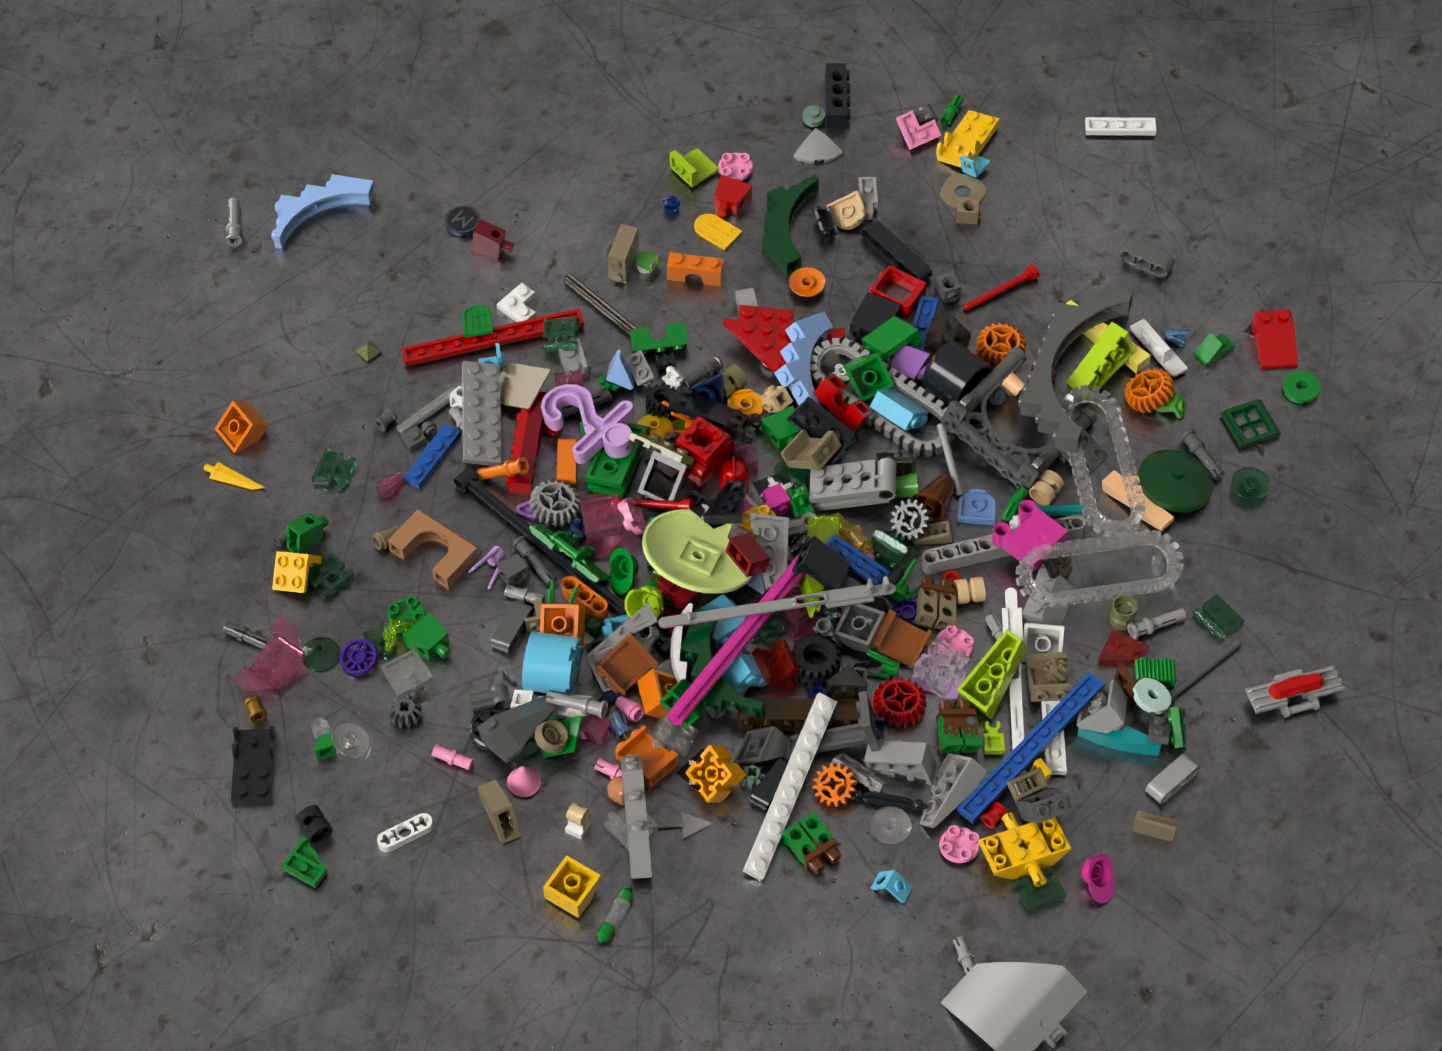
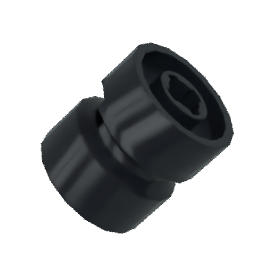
M318 805L308 806L296 816V822L304 831L311 844H318L326 840L333 832L332 826L324 818V814Z

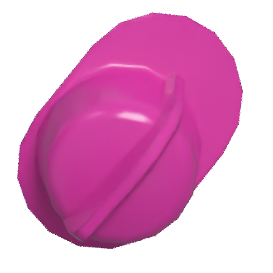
M1099 853L1093 858L1085 860L1081 874L1084 882L1089 885L1093 899L1098 903H1106L1111 899L1114 892L1113 867L1110 857L1105 853Z

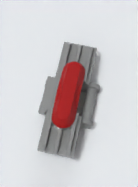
M1334 665L1304 674L1301 669L1275 675L1272 682L1247 688L1245 691L1256 714L1280 708L1283 716L1287 718L1291 714L1319 709L1318 697L1344 691L1346 688ZM1301 695L1304 700H1309L1305 703L1287 706L1289 699L1294 696Z

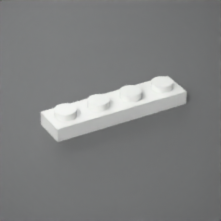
M1085 117L1086 135L1156 136L1155 118Z
M1060 701L1041 702L1042 720ZM1064 729L1044 749L1045 764L1052 771V775H1066L1067 773Z

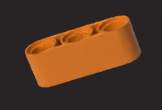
M558 439V483L564 480L565 485L570 483L571 486L577 485V463L575 462L572 450L573 446L577 443V439Z
M567 576L563 578L561 587L565 600L569 601L574 588L577 587L578 590L572 605L585 606V615L595 622L601 623L604 622V619L608 618V604L604 598L576 577Z

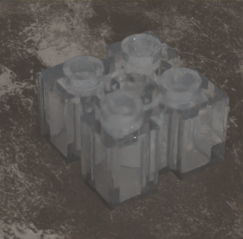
M937 637L929 646L927 655L923 653L914 664L912 675L924 684L927 681L931 682V689L945 697L954 687L955 679L959 681L968 670L970 658L958 650L953 653L950 651L951 645Z

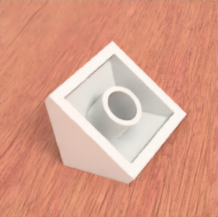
M1025 623L1023 642L1027 649L1021 662H1026V654L1062 653L1064 626Z

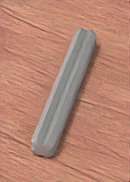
M450 388L397 426L398 432L402 434L417 426L450 402V393L456 388Z

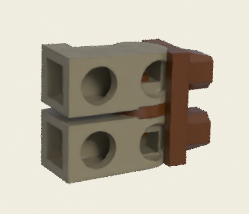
M931 576L923 578L917 591V613L914 625L931 628L934 624V629L943 630L947 626L956 623V588L952 587V581L944 579L938 585L934 584V578Z

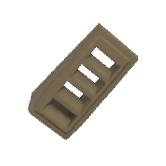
M950 520L929 524L931 528H926L925 530L930 532L931 536L923 534L921 539L915 538L913 541L914 545L954 543L953 528Z
M1040 767L1006 782L1015 801L1049 786ZM1030 776L1032 777L1036 787H1034ZM1025 778H1026V780H1027V782H1028V784H1029V786H1030V788H1031L1030 790H1029L1028 785H1027V783H1026V781H1025ZM1019 781L1022 782V785L1026 792L1023 791ZM1014 783H1016L1017 788H1018L1020 794H1018V792H1017V790H1016V788H1015V786H1014Z

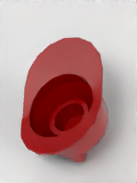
M732 456L731 459L724 462L719 470L720 490L727 480H745L747 493L749 491V470L741 460Z

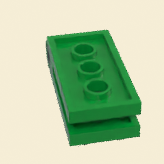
M634 423L627 424L633 433L650 435V427ZM635 441L633 451L623 458L608 456L604 447L598 451L585 476L586 482H589L587 490L624 499L645 450L644 443Z

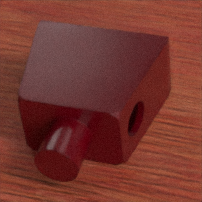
M479 219L473 232L471 253L499 258L502 250L512 253L514 243L505 240L506 231Z

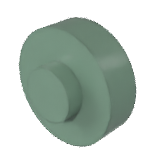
M812 105L804 109L803 122L807 126L818 127L824 123L825 111L823 108Z

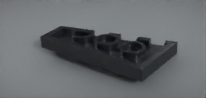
M727 480L704 514V523H712L714 525L720 523H741L746 493L745 480Z

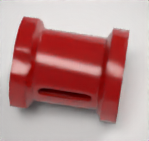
M994 802L991 805L992 808L987 813L981 815L983 823L991 829H994L997 826L996 823L1005 814H1008L1006 808L998 802Z

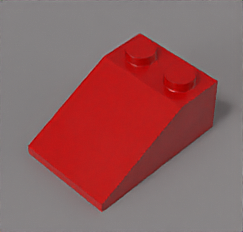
M1291 309L1254 312L1251 327L1261 369L1298 367L1295 328Z

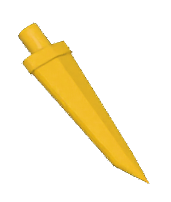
M217 462L215 466L207 463L204 466V471L211 473L210 479L251 490L265 488L220 462Z

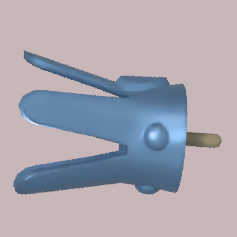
M1167 327L1166 332H1160V334L1165 335L1164 341H1170L1185 348L1183 340H1187V336L1184 335L1187 334L1189 329H1172Z
M624 711L622 712L623 719L620 718L617 712H614L613 716L618 728L609 719H605V721L614 730L618 740H627L632 731L627 726Z

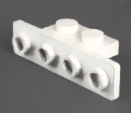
M1145 319L1130 326L1133 334L1172 378L1187 371V366Z

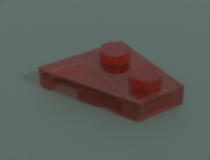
M1112 630L1098 658L1097 664L1115 662V664L1129 663L1134 665L1135 659L1145 657L1149 645Z

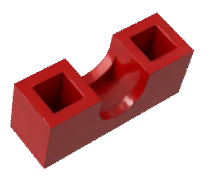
M835 374L825 377L813 394L819 402L830 410L832 415L837 417L850 430L854 432L861 428L873 412L861 400L847 405L842 397L843 391L847 386Z

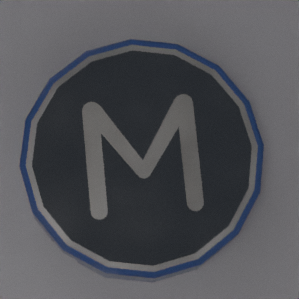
M461 205L448 211L445 217V224L451 234L463 237L462 235L467 234L469 236L473 234L481 218L479 212L473 207Z

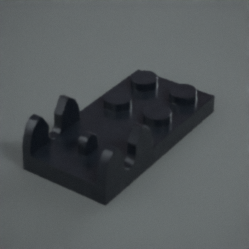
M270 726L269 729L239 730L238 727H233L232 805L273 803L277 735L275 726Z

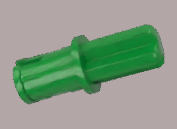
M959 94L955 95L951 103L946 106V110L940 118L941 123L950 125L953 117L958 114V108L964 100Z
M1020 486L1017 487L1013 497L1008 500L1009 505L1002 515L1003 520L1007 522L1012 520V516L1019 510V504L1024 501L1028 494L1027 489Z

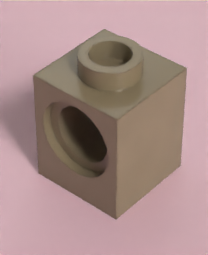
M958 198L956 223L977 224L978 217L982 216V207H979V199Z

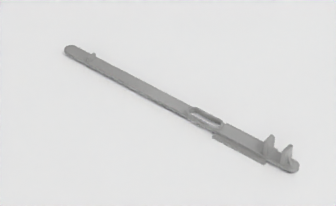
M884 576L880 585H873L872 580L868 579L867 585L827 590L819 593L799 595L794 598L662 617L659 619L658 624L661 628H671L796 608L814 607L823 604L828 609L874 602V597L893 594L896 587L894 584L889 583L887 576ZM824 597L822 601L802 604L796 602V600Z

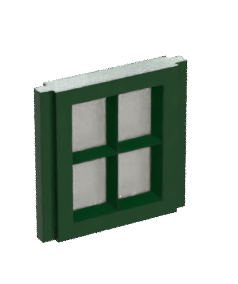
M1261 399L1226 409L1220 413L1240 449L1277 438V436L1281 435L1279 428Z

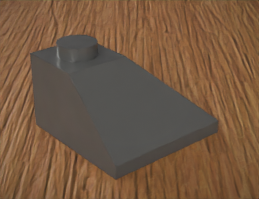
M775 726L747 731L734 763H738L740 766L783 757L790 740Z

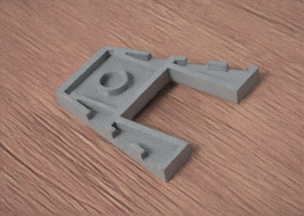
M649 603L643 606L586 655L603 692L611 691L612 689L609 686L612 683L607 678L604 681L596 673L598 669L595 664L629 632L633 634L658 622ZM671 657L653 668L674 675Z

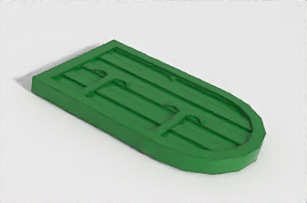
M474 305L463 311L464 337L493 334L490 308L484 305Z

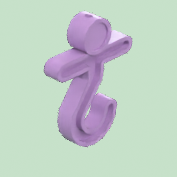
M565 384L555 387L542 399L541 410L545 424L553 431H558L564 426L560 412L561 408L568 405L579 408L586 435L572 448L576 463L584 464L588 462L603 447L606 454L613 458L626 457L633 451L634 442L628 439L631 429L627 426L635 417L632 402H620L604 418H601L596 414L591 393L584 387L576 384Z

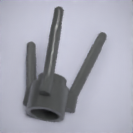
M830 615L827 618L819 619L816 626L813 627L815 634L819 636L820 632L823 636H830L840 648H843L841 642L833 634L834 625L832 622L839 623L840 619L832 618Z

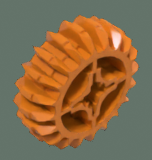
M1000 322L998 325L992 323L990 327L986 326L984 330H981L977 337L976 349L978 356H982L981 358L984 361H987L988 364H994L996 367L1012 349L1011 344H1014L1015 347L1020 348L1025 353L1026 340L1024 339V334H1020V329L1015 330L1014 325L1009 327L1007 323L1005 325H1001Z
M1155 367L1153 370L1150 368L1147 371L1142 370L1140 374H1135L1134 378H1130V382L1126 384V389H1124L1125 399L1136 412L1141 411L1144 414L1146 411L1151 413L1154 409L1157 411L1159 407H1164L1165 403H1169V398L1173 397V392L1175 391L1174 381L1170 374L1163 369Z

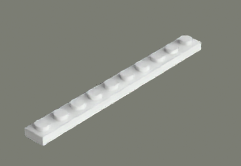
M822 693L816 695L743 869L744 873L759 881L764 879L836 706V701Z

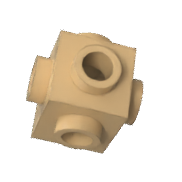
M769 386L764 390V394L759 397L764 409L769 413L782 411L793 402L784 386Z

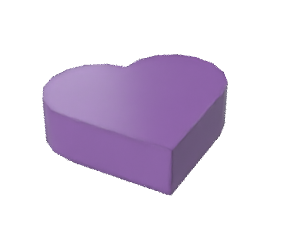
M529 501L521 503L516 507V514L522 519L527 518L531 522L539 519L534 518V513H531Z

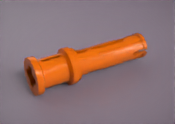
M521 457L516 461L507 460L501 465L479 468L476 474L480 477L479 480L503 475L513 477L518 473L523 475L529 471V463L525 458Z

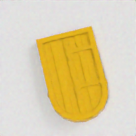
M703 214L694 222L695 232L699 236L724 251L742 234V230L713 214Z

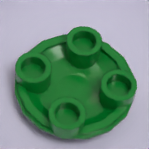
M410 596L389 605L387 616L389 624L393 629L406 633L427 614L423 604L416 597Z

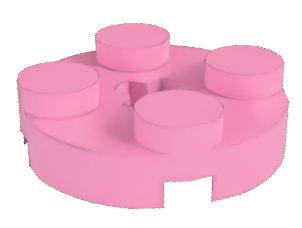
M629 497L618 504V509L625 518L623 524L626 530H632L635 535H641L647 527L646 520L641 509L637 510L634 505L637 503Z

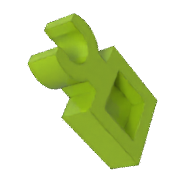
M989 721L985 723V731L987 733L983 734L984 755L1005 754L1004 733H999L1000 721L996 722L995 728L989 726Z

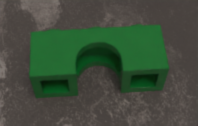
M686 323L667 324L666 336L659 341L651 337L649 327L631 329L632 351L638 352L641 350L643 354H646L649 349L661 352L666 351V347L673 346L674 350L683 349L684 345L688 344Z

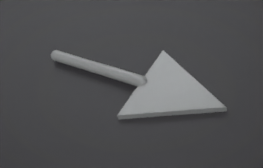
M681 812L682 823L648 825V829L682 827L683 839L713 823Z

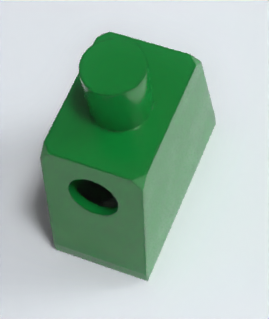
M793 406L761 419V431L778 449L785 448L800 432L787 421L789 415L795 410Z
M307 513L287 523V548L292 553H308L322 541L323 528L329 525L328 519L324 515L317 518L312 513Z
M431 612L403 634L404 645L427 660H431L437 654L445 659L451 653V649L447 647L449 644L448 633Z
M681 679L666 692L659 702L670 711L692 682ZM702 701L683 723L685 727H688L700 718Z

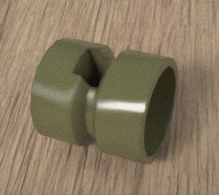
M732 364L725 369L724 373L721 372L724 382V398L733 394L735 389L739 390L747 384L746 375L736 364Z
M1119 595L1113 600L1109 622L1115 629L1127 630V625L1135 622L1138 606L1133 597Z

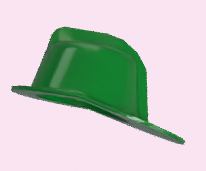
M618 548L611 553L609 559L610 586L613 592L623 595L630 590L633 578L638 573L639 564L638 560L626 549Z

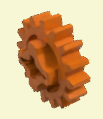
M830 763V768L822 766L824 771L816 772L819 778H813L817 785L812 788L818 791L815 797L821 798L820 802L823 804L827 802L829 807H832L834 803L839 808L840 802L847 805L846 799H853L851 792H857L853 788L857 781L852 780L855 774L852 772L848 773L850 768L847 766L843 768L841 763H838L837 767L833 763ZM838 772L842 773L846 779H840ZM824 791L830 792L832 798L827 797Z

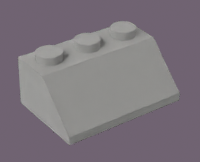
M1040 567L1022 613L1023 627L1025 623L1063 625L1075 593V588L1061 575L1055 579L1050 578L1047 570Z
M1115 679L1104 684V688L1078 714L1077 726L1079 728L1109 733L1112 730H1119L1124 725L1128 696Z

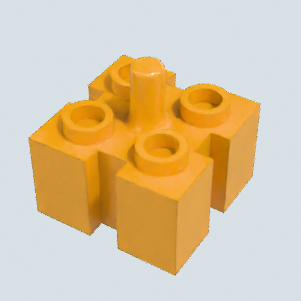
M709 745L700 755L703 760L701 762L695 761L685 773L694 785L701 786L699 792L707 803H722L731 793L729 787L737 786L746 774L738 763L730 762L732 755L724 745Z

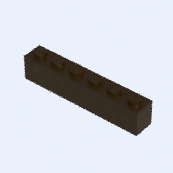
M749 698L764 703V717L753 718L746 715V713L738 711V729L750 731L772 726L785 731L803 729L815 699ZM833 699L837 703L826 729L858 724L859 717L856 705L858 699Z

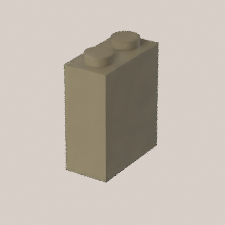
M620 225L608 254L609 279L616 282H627L635 262V251L639 247L637 227Z

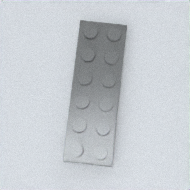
M463 361L462 363L463 463L490 466L501 465L500 365Z

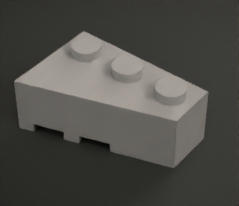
M878 739L880 750L873 752L868 744L864 762L870 770L895 777V773L908 776L907 780L912 781L914 777L924 779L926 784L932 785L937 763L927 743L922 741L905 742L902 740L886 741Z

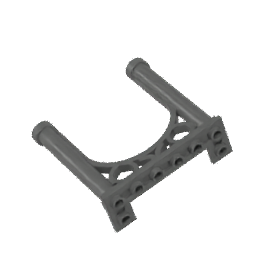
M1013 347L1007 353V356L970 393L965 395L959 403L956 400L950 402L941 421L947 428L954 431L962 441L969 444L976 453L984 457L990 465L999 470L1002 476L1014 483L1016 488L1020 486L1029 491L1035 480L1061 453L1059 452L1060 450L1055 449V441L1053 440L1047 445L1035 449L1013 445L1003 439L989 422L986 413L987 399L1012 372H1015L1027 360L1025 353L1020 348ZM980 404V413L972 412ZM1084 407L1072 421L1077 426H1082L1086 430L1097 421V416L1093 410ZM976 419L981 421L983 428H974L969 420ZM985 432H987L986 437L988 441L982 436ZM999 450H1002L1003 452H1005V450H1007L1008 452H1007V454H1006V456H1005V455L1002 454ZM1011 455H1021L1024 463L1022 465L1016 464L1011 459ZM1029 456H1038V457L1030 464Z

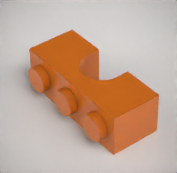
M670 252L667 263V280L685 282L686 275L696 274L702 278L703 284L721 286L723 259Z

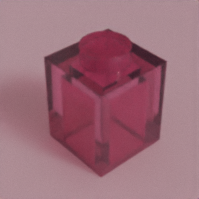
M589 714L586 719H582L580 726L581 738L603 747L612 732L611 722Z

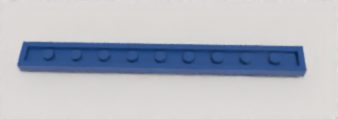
M1088 672L957 808V812L973 824L1008 788L1006 782L1017 778L1104 688V683Z

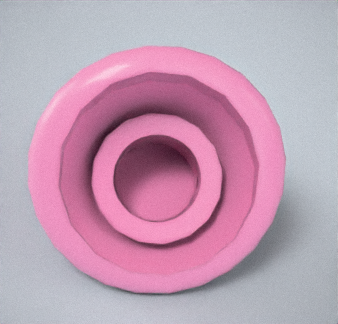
M521 766L513 770L507 778L509 791L518 797H530L536 794L541 786L540 775L529 767Z

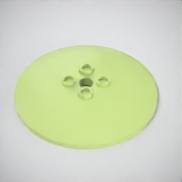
M682 509L669 511L655 517L644 531L642 546L648 562L661 576L680 587L701 593H726L739 589L752 578V576L746 577L725 552L730 537L744 534L732 523L713 529L691 510Z

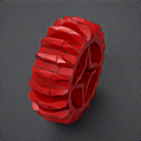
M893 677L892 681L886 679L885 684L880 683L873 697V709L876 711V715L884 717L885 722L888 721L889 727L892 724H896L897 729L900 724H903L906 728L908 723L914 725L915 720L920 721L921 715H924L927 706L926 695L923 693L922 687H918L917 682L911 683L910 678L907 681H904L903 677L900 680H896ZM915 705L912 709L906 711V709L911 708V706Z

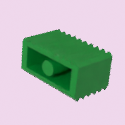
M1146 657L1135 659L1133 666L1135 685L1140 679L1151 678L1163 684L1166 689L1175 688L1176 669L1174 659L1160 658L1150 660Z

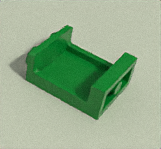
M896 316L862 339L863 350H868L870 354L878 352L882 361L889 366L891 365L890 356L908 343L916 348L922 344L919 330Z

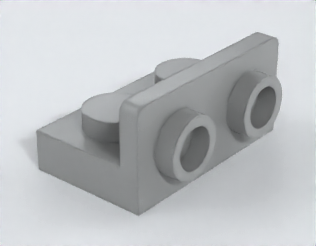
M576 339V346L558 349L567 382L589 378L588 370H591L589 359H585L587 352L585 345H581L580 339Z

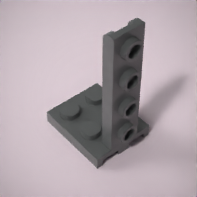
M867 691L859 692V701H856L857 710L861 717L858 718L859 724L826 729L816 753L869 744L872 752L880 750L877 741L876 716ZM800 734L789 737L791 755Z

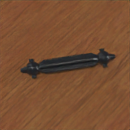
M856 789L857 792H851L855 801L863 799L867 803L901 809L913 808L915 811L928 809V805L920 799L913 801L908 797L873 791L863 792L860 789Z

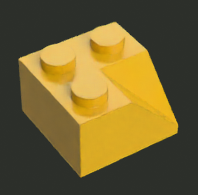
M566 855L543 886L544 898L579 918L590 904L601 875Z

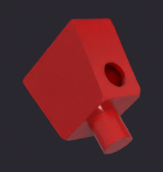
M721 175L714 195L716 213L720 217H725L727 213L737 215L752 198V185Z

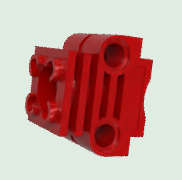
M700 416L676 440V448L687 450L689 452L688 455L694 458L688 478L696 482L699 487L703 484L706 485L734 450V441L729 438V434Z

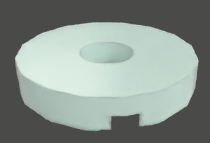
M1143 678L1133 687L1135 702L1146 712L1162 714L1171 704L1169 691L1157 680Z

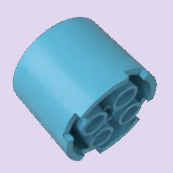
M532 631L524 656L522 671L523 690L548 693L551 690L569 696L574 694L576 685L573 682H576L581 663L582 646L578 645L581 638Z

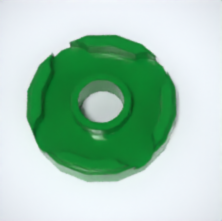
M1295 371L1285 377L1282 388L1284 395L1290 401L1297 404L1311 403L1319 395L1320 383L1309 372ZM1301 385L1304 386L1306 389L1300 390L1297 388V386Z

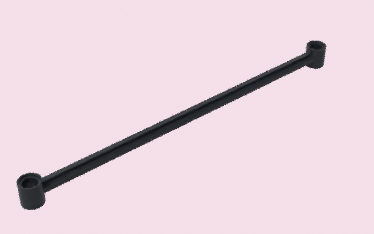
M468 467L453 479L454 484L460 491L465 492L469 489L569 573L604 598L607 604L621 616L627 615L623 601L600 582L591 581L578 569L571 566L573 560L566 554L549 549L545 543L534 536L529 528L530 525L478 483L479 477L473 469ZM647 629L645 632V636L647 637L650 633L649 629ZM659 632V637L654 643L658 645L656 648L658 654L666 660L670 658L672 635L666 638Z

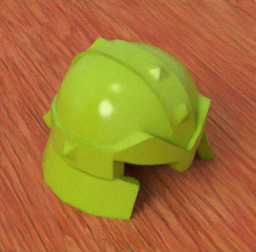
M645 585L639 590L632 589L627 593L625 610L628 617H632L649 603L657 619L662 610H664L661 590Z

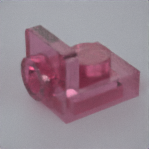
M742 444L735 447V458L743 459L746 467H749L751 473L758 472V459L753 444Z

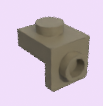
M541 599L533 600L536 617L525 618L527 632L540 631Z

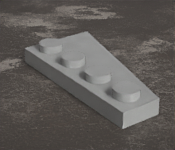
M751 513L749 517L754 539L770 557L766 572L762 573L765 589L769 590L787 569L789 518Z

